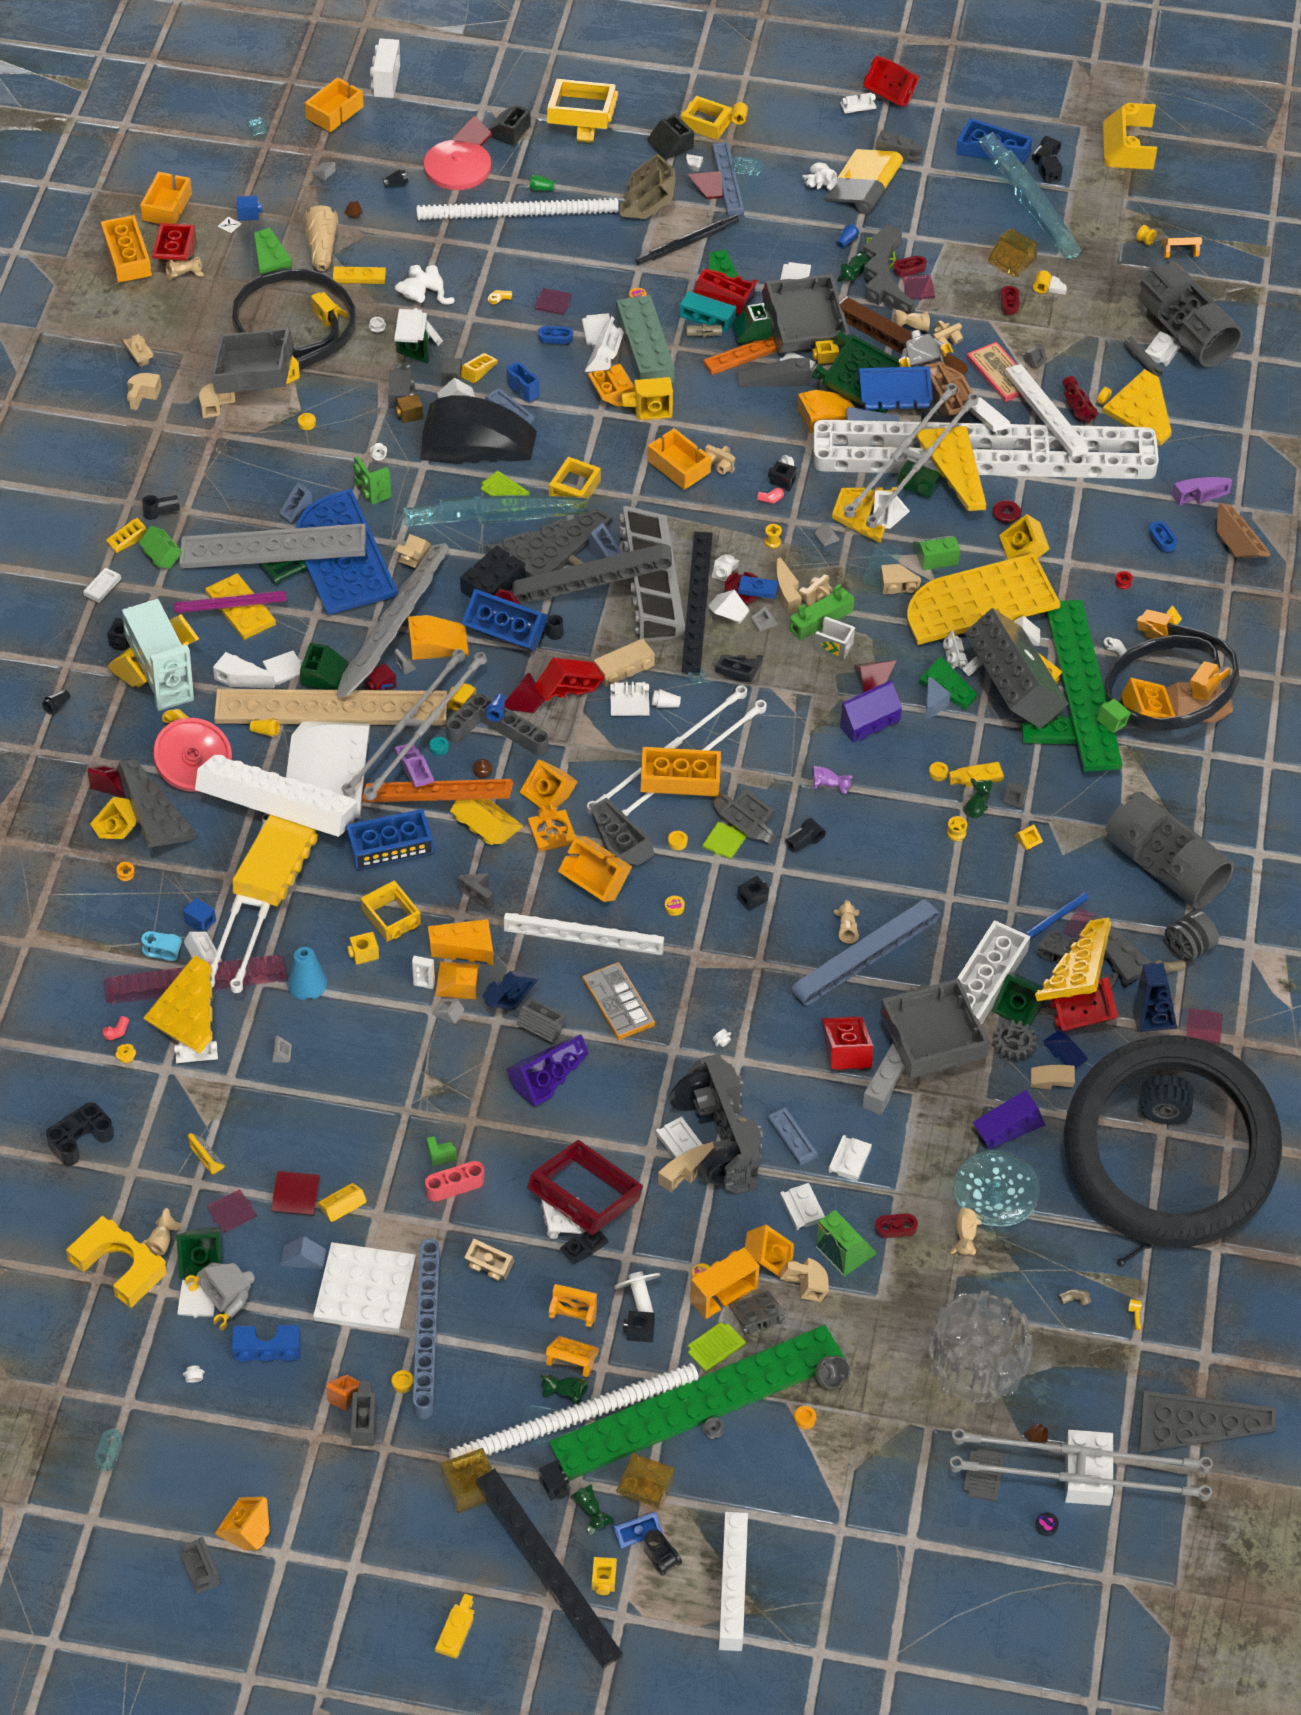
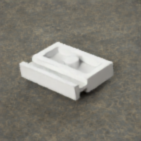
M426 320L425 330L428 338L431 337L439 346L443 340Z
M1160 331L1145 352L1155 362L1159 364L1161 362L1164 363V366H1167L1182 344L1175 340V337Z
M682 1117L664 1125V1128L660 1130L659 1128L656 1129L657 1137L674 1159L690 1149L703 1145Z
M843 1135L829 1166V1172L838 1173L837 1175L857 1182L871 1151L872 1144L854 1138L849 1139L846 1138V1135Z
M809 1183L791 1188L787 1192H780V1198L796 1231L804 1226L806 1228L818 1224L819 1220L825 1217Z

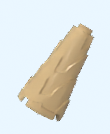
M320 205L310 207V212L308 213L306 210L303 222L311 252L312 265L318 271H325L331 264L338 215L335 210L334 213L331 211V207Z

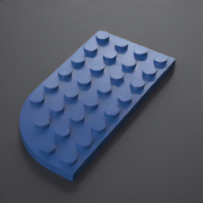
M352 488L332 493L316 500L304 510L296 525V528L366 524L365 556L304 560L326 615L393 598L398 594L395 583Z

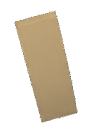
M778 558L776 569L777 593L782 607L787 615L796 612L798 607L801 606L802 597L798 593V580L784 561Z
M713 1142L690 1149L669 1162L658 1172V1184L672 1193L684 1179L692 1183L698 1176L697 1168L708 1155L713 1153Z

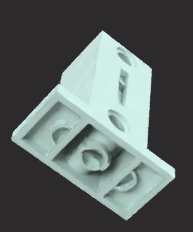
M155 599L123 609L124 634L154 693L157 711L193 701L190 650L187 644L181 645L160 601Z

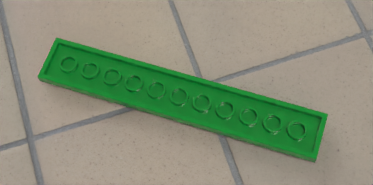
M1060 601V608L1046 611L1058 666L1062 671V683L1066 700L1069 703L1068 708L1083 772L1122 769L1123 763L1115 733H1112L1097 720L1099 707L1104 702H1107L1083 601Z

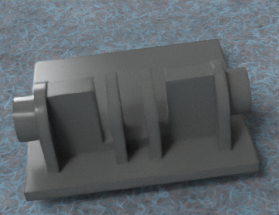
M1049 930L1038 944L1036 954L1046 960L1051 958V962L1058 955L1056 962L1058 964L1065 953H1070V946L1073 942H1078L1079 939L1069 938L1058 931Z
M769 1290L729 1304V1307L743 1324L741 1329L744 1334L756 1332L758 1327L760 1330H763V1323L766 1328L769 1325L779 1324L781 1320H784V1314H786Z

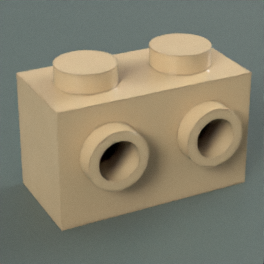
M473 1239L464 1257L469 1264V1268L477 1272L484 1270L488 1272L487 1276L497 1281L500 1278L506 1281L515 1262L513 1256L476 1239Z

